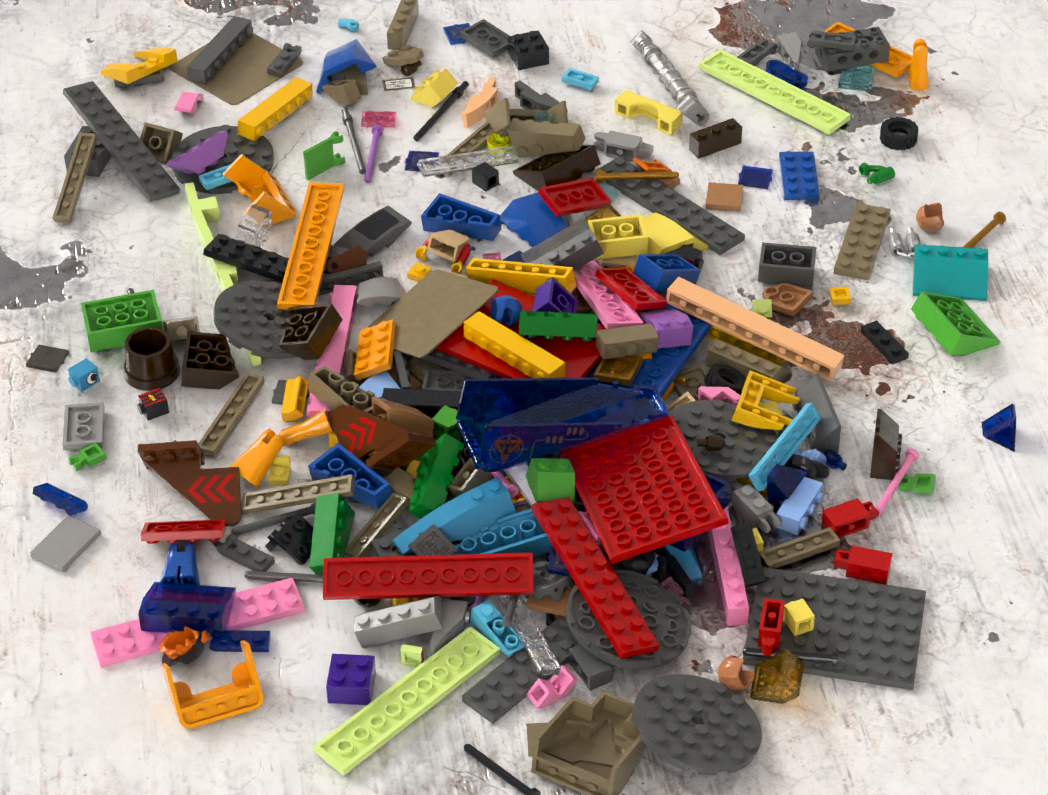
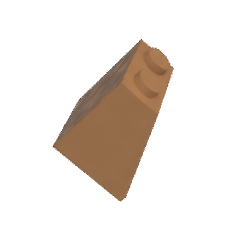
M377 397L372 398L373 415L419 435L433 438L434 422L430 417L414 407Z

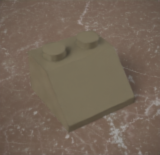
M145 122L140 140L157 161L168 163L175 147L181 142L183 133Z

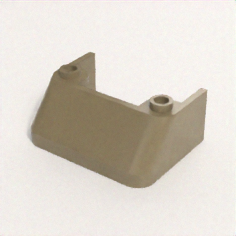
M504 98L485 111L486 119L494 132L499 134L500 137L509 136L507 128L511 125L513 118H519V121L530 119L543 123V121H550L552 124H558L559 122L568 123L566 101H562L548 110L509 109L508 98Z

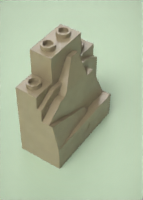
M605 691L592 704L571 697L535 737L531 772L584 795H619L633 775L636 762L646 748V745L640 739L641 734L633 725L632 713L634 703Z

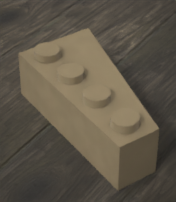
M513 118L511 125L507 128L519 158L578 151L586 139L580 124L561 122L552 124L550 121L540 123L530 119L519 121V118Z
M326 366L309 373L308 390L331 411L339 406L348 405L373 414L372 398L375 397V393L370 390L367 392L359 388V384L344 380V376Z

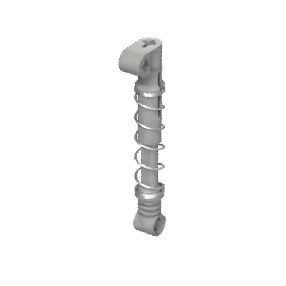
M641 30L630 43L641 53L642 59L647 66H654L652 73L655 75L660 74L659 82L664 83L666 91L672 93L673 100L677 102V108L695 124H705L709 119V113L698 101L695 91L688 86L685 79L681 78L679 71L675 70L674 65L668 61L667 56L662 53L660 47L654 45L653 40ZM662 55L665 56L666 61H664V60L661 58ZM668 63L672 65L673 69L669 68Z

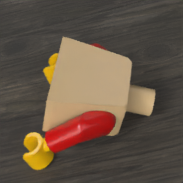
M453 230L430 233V237L425 241L423 247L416 248L415 254L417 258L420 256L421 261H425L427 259L426 251L429 250L453 262L457 261V263L451 266V272L458 271L457 274L462 275V265H465L471 252L470 238Z

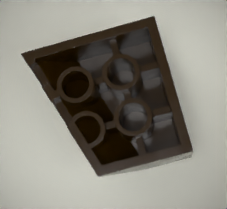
M332 303L290 307L288 309L290 315L285 320L287 326L282 332L279 343L280 348L303 360L319 359L343 319Z
M187 331L181 386L221 389L239 378L234 358L231 356L230 347L224 334Z
M877 409L870 478L893 480L895 472L897 473L900 466V461H896V459H900L901 447H898V445L902 443V434H899V425L882 409Z

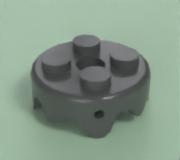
M539 561L534 564L533 596L536 600H540L543 596L548 595L554 601H559L562 598L565 586L568 589H572L574 580L565 567L562 569V565H560V568H558L559 565L556 564L558 562ZM524 595L525 599H528L529 596H530V595Z

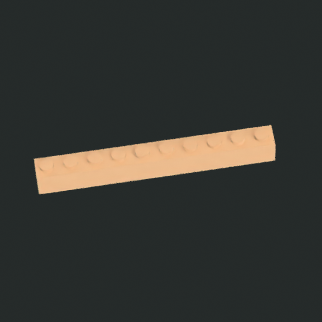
M678 277L667 290V304L814 374H819L824 379L832 381L842 368L845 355L685 279Z

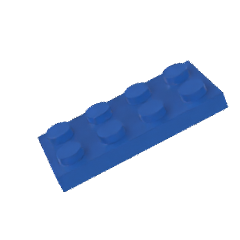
M779 152L784 200H819L820 194L814 152Z

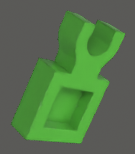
M97 443L79 450V455L68 457L69 464L74 466L76 472L85 465L91 467L107 459L106 453Z
M915 474V477L904 475L899 484L900 491L913 489V493H934L936 476L935 474Z

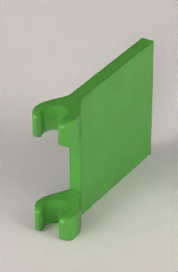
M335 131L326 140L303 151L306 180H310L334 166L345 163V157L341 158L339 153L335 155L333 153V144L343 142V135L339 136V132Z

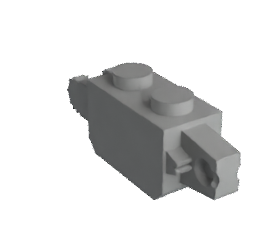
M611 130L609 133L596 132L594 134V139L597 140L594 142L595 148L604 150V154L607 157L617 158L620 156L627 161L634 162V157H651L653 153V145L642 142V137Z
M737 480L729 482V492L733 499L732 506L746 523H751L752 529L760 528L764 533H768L771 530L769 523L775 528L780 527L781 522L773 512V507L750 483L743 486Z

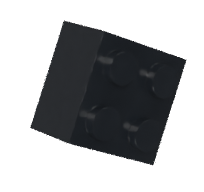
M539 30L508 36V53L518 71L549 64V47Z

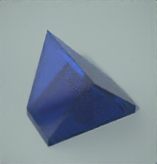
M1012 403L981 423L982 433L985 438L1015 452L1016 411L1015 405Z
M776 463L767 476V500L769 504L772 505L789 499L808 472Z

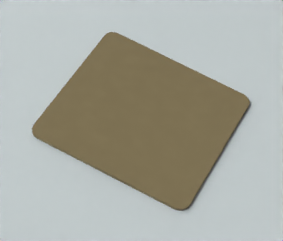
M252 33L206 85L193 81L190 82L230 105H237L282 78L267 74L268 66L282 49ZM206 45L172 64L170 70L188 80L187 66ZM297 58L284 76L302 66L303 61Z
M433 270L368 327H373L383 321L393 319L396 324L394 350L417 358H423L498 292V287L445 271Z

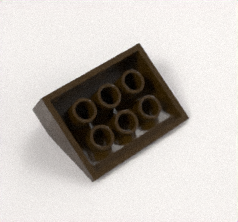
M582 145L578 151L542 155L513 170V174L539 191L540 187L582 177L583 173L595 170V167L601 163L595 145Z

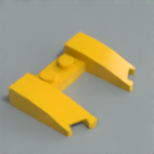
M158 47L133 52L134 57L146 61L135 65L109 63L105 69L101 70V75L130 84L178 62L176 49Z
M750 370L731 421L760 429L782 430L793 419L758 406L760 399L798 404L800 398L791 395L795 392L794 387Z

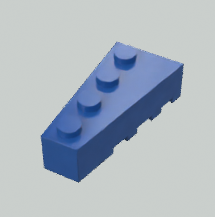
M441 193L436 196L421 215L423 231L439 232L453 230L469 238L493 241L502 230L499 214Z
M339 443L308 465L312 481L352 474L355 477L354 496L348 497L373 509L378 510L392 494L390 483L371 468H368L366 464Z

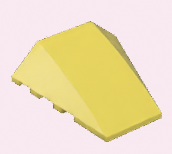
M655 212L642 217L648 236V254H665L681 248L684 244L700 251L708 248V245L659 213Z

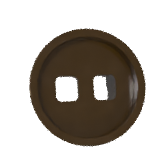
M145 327L135 330L128 335L125 340L126 360L124 362V378L130 386L144 391H152L157 388L162 389L171 385L178 378L181 369L178 358L173 351L169 334L160 328Z

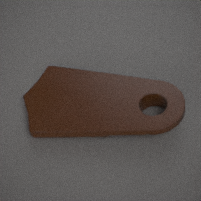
M357 245L330 258L326 265L327 270L330 273H336L367 265V253L361 245ZM333 262L337 263L336 268L331 267Z

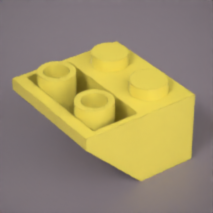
M446 68L442 71L437 70L431 75V78L428 76L421 82L422 86L419 85L413 90L414 94L410 99L433 107L441 102L458 82Z

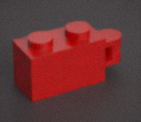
M857 498L823 510L821 525L824 529L831 527L838 538L869 528V521L877 518L879 511L871 501L861 503Z
M852 545L851 551L838 550L836 552L833 565L838 569L846 570V577L887 585L893 553Z
M764 598L758 647H761L762 654L766 656L772 655L774 649H779L785 610L784 600Z

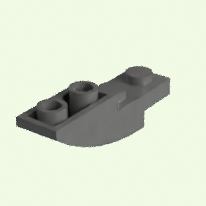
M520 80L515 82V97L520 99V106L524 109L548 110L560 103L547 93L540 95Z

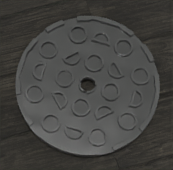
M222 125L197 131L183 139L175 147L171 161L215 133L227 130L228 136L224 155L218 159V163L211 167H205L206 171L198 175L196 173L187 174L173 168L172 171L175 174V178L181 184L193 182L195 190L208 194L232 193V190L238 188L233 181L206 190L199 182V175L230 165L241 154L270 173L274 164L273 147L264 136L259 137L256 141H252L238 135V126Z
M252 280L235 284L225 289L218 296L214 305L213 320L219 333L229 338V343L239 349L243 347L250 350L252 355L270 359L297 357L281 349L279 346L282 332L287 326L285 320L290 315L288 309H278L277 307L281 284L274 281Z
M720 399L685 403L673 409L666 416L672 415L705 477L720 481H736L737 478L742 477L750 479L748 476L778 439L775 430L750 427L731 421L738 403L733 404ZM709 435H719L724 438L725 446L721 451H709L705 447H697V439H705Z
M614 570L660 645L658 651L622 659L618 656L577 585L574 586L566 606L568 626L576 640L599 659L611 665L633 670L653 669L671 663L685 650L691 635V619L688 610L683 608L680 603L681 599L670 588L666 590L658 585L659 581L633 571Z
M685 674L656 678L641 688L633 705L632 721L634 728H637L641 734V741L659 758L682 770H685L687 767L698 770V774L717 775V772L726 771L728 774L745 768L753 761L761 745V725L752 708L743 697L727 688L724 684L710 679Z

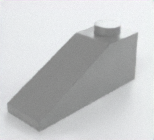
M796 32L777 35V51L794 76H797L801 47H803L802 39L799 38Z
M443 598V629L433 632L430 642V657L461 634L465 629L466 623H470L471 611L468 610L467 601Z

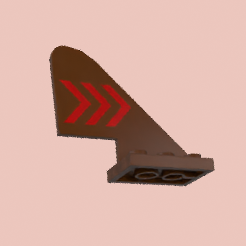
M342 405L335 408L331 413V422L340 445L359 460L375 450L373 456L366 460L368 468L393 472L396 468L399 467L401 469L436 446L435 438L419 435L354 406Z
M196 440L138 444L137 452L146 468L155 471L209 519H226V526H235L241 521L239 467L200 469L201 465H205V457Z

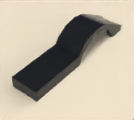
M655 552L658 554L656 558L659 564L657 567L658 571L667 573L685 600L692 598L693 582L674 555L666 556Z

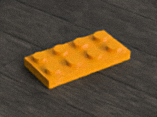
M393 319L383 321L373 327H366L359 332L354 371L357 381L392 368L396 324Z

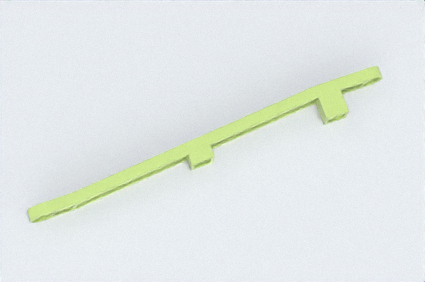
M185 183V191L193 223L205 248L214 239L207 223L220 221L216 196L198 199L194 183ZM208 257L222 291L235 284H239L235 266ZM247 350L252 367L262 365L261 357L252 355V351Z

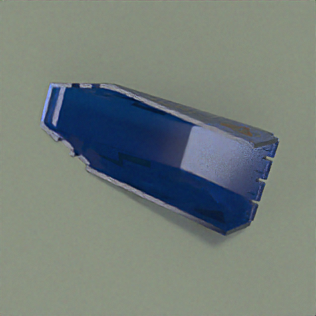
M595 377L464 379L456 419L459 421H457L456 425L475 468L483 470V472H497L530 463L532 458H549L668 417L669 410L656 388L635 384L633 389L618 387V381H613V385L598 383L599 379Z

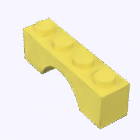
M625 90L615 99V114L628 119L635 116L650 117L657 122L658 131L671 136L682 126L683 113L677 109Z

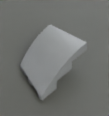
M373 278L359 283L357 303L370 308L374 302L389 307L392 302H397L406 292L396 278Z

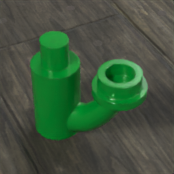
M865 162L859 166L861 175H869L870 172H874L871 174V177L867 178L868 184L874 183L877 185L895 177V171L892 167L868 165Z

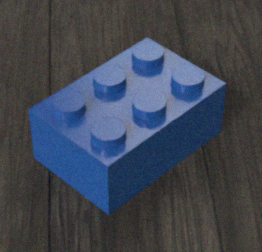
M639 254L633 271L635 275L656 292L667 291L678 277L696 285L701 272L700 269L678 254Z

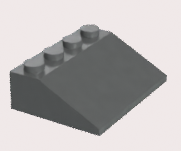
M582 218L520 255L525 263L573 267V271L601 256L604 252L592 230Z

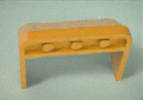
M242 154L223 173V176L236 183L237 191L241 195L250 197L253 203L245 213L254 218L259 225H273L293 219L298 214L276 177Z
M245 640L240 641L245 662L233 667L231 671L233 683L192 695L190 687L185 682L178 681L174 683L170 667L166 663L161 664L170 699L178 721L183 727L188 729L257 709L262 705L263 693L248 642Z

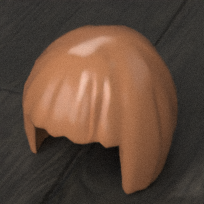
M940 203L925 204L919 208L916 214V221L922 230L937 232L944 226L942 205Z
M729 656L721 662L717 674L719 682L732 691H742L748 688L754 681L755 672L742 669L744 659Z

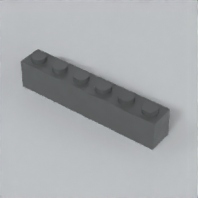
M234 16L187 66L188 80L206 85L218 70L228 62L229 58L237 52V49L245 43V40L252 35L253 27L251 20Z

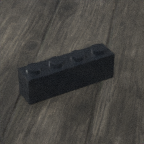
M383 389L382 398L414 407L431 419L444 405L456 409L458 412L461 411V391Z

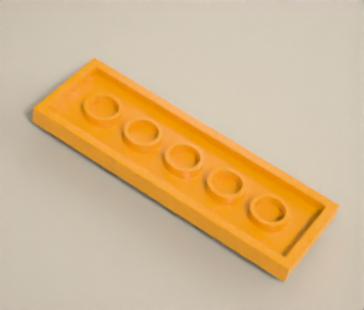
M836 22L824 32L840 33L854 31L855 29ZM890 46L889 61L870 64V66L898 78L909 70L913 56Z

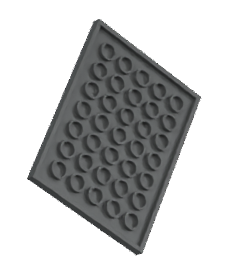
M763 567L767 582L757 585L745 648L761 649V647H758V636L764 598L784 600L785 604L804 599L815 615L814 629L794 636L783 620L779 649L774 650L833 654V651H837L838 664L835 667L832 666V663L744 655L742 658L745 660L743 664L913 690L926 597L925 590Z

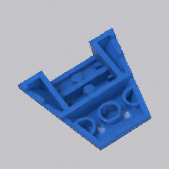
M357 39L327 52L316 90L317 94L324 91L322 89L323 85L332 81V74L357 64L362 74L377 67Z
M538 192L514 199L500 215L501 224L507 225V229L511 232L515 231L519 238L528 241L531 247L570 226L567 215L556 217Z

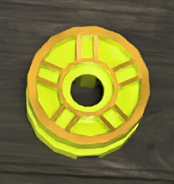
M496 133L488 136L487 151L491 156L504 157L505 154H510L511 139L509 136L500 137Z

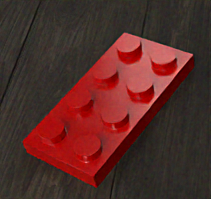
M593 177L540 187L538 191L540 197L556 217L609 207L612 203L611 199Z
M627 267L596 270L595 276L603 284L607 285L612 292L620 296L623 301L627 302L633 310L642 311L666 308L667 301Z
M226 519L145 522L141 531V541H147L148 544H155L165 540L168 543H176L179 540L197 542L200 539L218 541L224 536Z

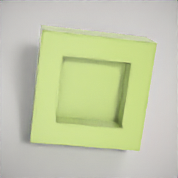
M771 299L752 301L754 313L767 319H772Z
M402 644L400 650L401 664L418 667L424 662L423 647Z

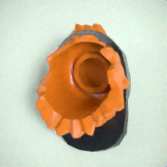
M186 626L184 631L174 630V632H168L164 639L161 640L162 643H160L159 647L160 653H164L162 664L166 663L171 667L178 662L183 664L194 662L203 653L205 643L209 640L210 634L207 631L200 632Z

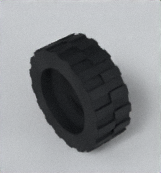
M904 117L886 119L882 123L880 130L881 143L885 147H889V149H910L917 143L918 125ZM893 132H902L906 135H895Z
M719 363L711 366L704 378V383L707 387H729L741 395L746 379L744 375L734 368Z

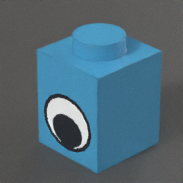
M87 358L68 368L70 384L81 392L100 382L98 367Z

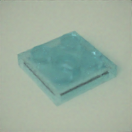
M858 66L842 69L838 88L871 92L876 68Z

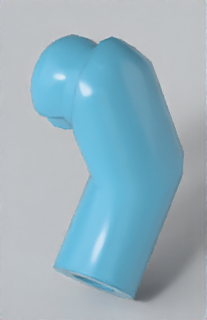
M354 19L338 20L339 27H347L353 32L359 29V24Z

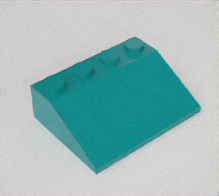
M915 244L913 256V296H919L922 291L961 297L965 300L987 301L988 249Z

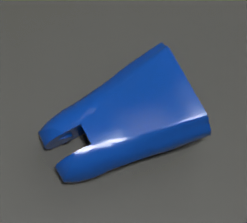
M192 542L185 543V552H179L178 543L170 545L159 585L160 589L166 594L196 592L200 588L196 550Z

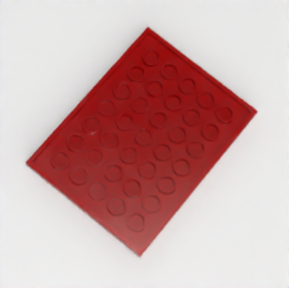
M493 279L490 285L497 286L498 292L474 314L480 311L490 317L493 299L503 295H510L519 300L523 311H533L535 296ZM520 320L513 326H507L505 322L500 323L519 335ZM464 323L435 348L529 390L533 388L534 392L537 388H541L544 396L550 399L566 398L602 359L595 345L596 338H592V341H581V337H573V340H562V336H554V339H543L542 335H535V338H525L565 362V377L560 380L561 384L559 387L556 388L553 385L551 388H543V384H540L522 371L465 338ZM597 323V330L606 329L604 325ZM556 399V401L559 402V403H561V402L564 400V399Z
M672 415L560 453L561 458L569 459L575 472V489L611 564L729 524L723 508Z

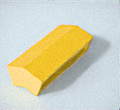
M301 375L295 379H287L281 411L283 422L296 421L303 417L309 382Z

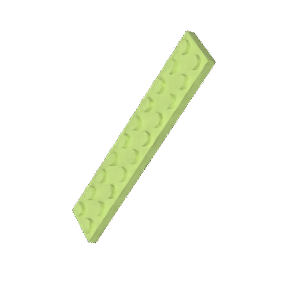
M721 49L699 63L700 70L829 135L850 120V113Z
M470 626L314 745V752L343 776L500 655V648Z

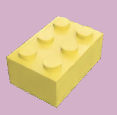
M641 214L588 220V226L604 254L594 260L648 254V236Z

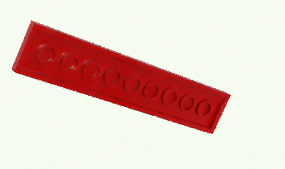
M568 497L534 503L531 509L563 561L566 569H568L569 574L620 659L658 651L660 646L571 499Z
M533 553L324 558L323 600L534 595Z

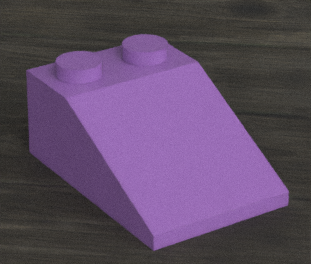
M676 309L638 313L643 324L651 323L659 337L657 348L691 345L693 325L688 315Z

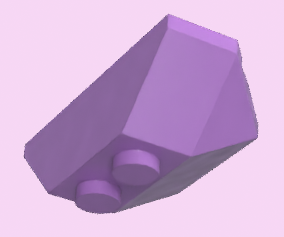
M227 130L215 133L168 162L167 166L187 174L196 173L198 175L206 171L205 167L217 164L218 159L223 157L228 136Z

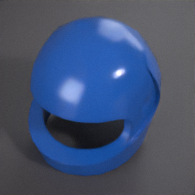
M510 295L494 298L491 304L490 318L498 323L505 322L507 326H513L520 320L522 305L519 300Z

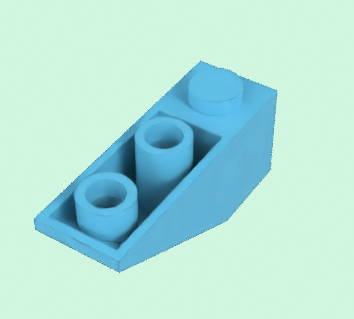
M489 599L472 608L470 624L477 632L498 646L504 654L511 656L526 647V644L511 626H503L504 617Z

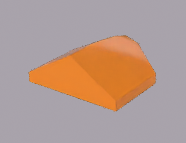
M636 157L633 158L634 163L644 172H672L671 169L659 160L651 162L642 161Z

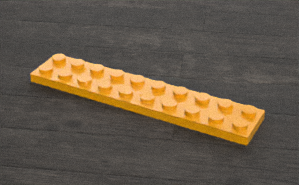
M309 182L277 301L278 309L316 305L344 193V184Z

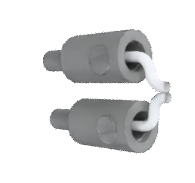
M912 227L907 228L908 234L905 237L909 251L907 255L904 253L901 235L896 233L895 228H890L888 242L891 254L895 257L902 255L906 258L914 256L915 244L921 245L919 235L914 232Z

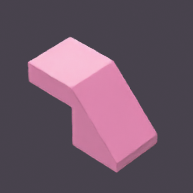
M182 92L175 106V111L196 113L197 100L203 101L204 94Z
M701 386L698 388V401L720 399L724 402L735 404L738 403L741 396L729 387Z
M562 665L550 681L538 678L526 695L538 709H541L566 697L579 680L567 666Z

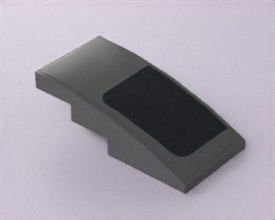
M386 206L360 221L345 233L334 246L350 249L361 245L367 256L370 254L374 257L383 246L389 248L412 222L390 206Z

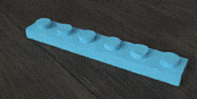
M807 403L748 475L757 491H764L820 421L821 417L813 403Z

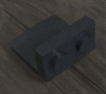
M297 512L291 519L287 517L279 525L281 527L279 531L275 529L267 537L270 541L265 547L271 552L279 545L299 565H303L311 556L313 526Z

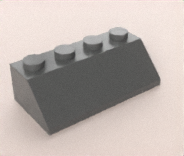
M815 374L795 391V396L799 397L800 400L798 404H792L793 410L799 413L807 403H813L821 419L807 436L809 449H816L823 453L824 456L838 455L841 425L820 375Z

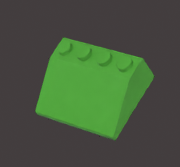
M154 290L81 303L91 352H100L106 349L125 346V340L128 335L140 328L156 327L163 330Z
M921 291L911 308L915 317L925 325V329L935 336V340L942 344L945 351L952 356L968 355L999 345L1001 342L961 297Z

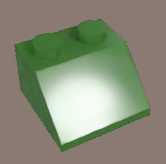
M532 458L525 477L536 503L569 497L574 504L575 472L570 460L563 458Z

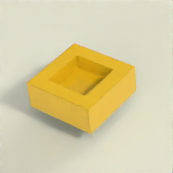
M416 262L407 272V278L419 282L432 271V268Z
M848 286L830 288L829 294L832 305L851 304Z

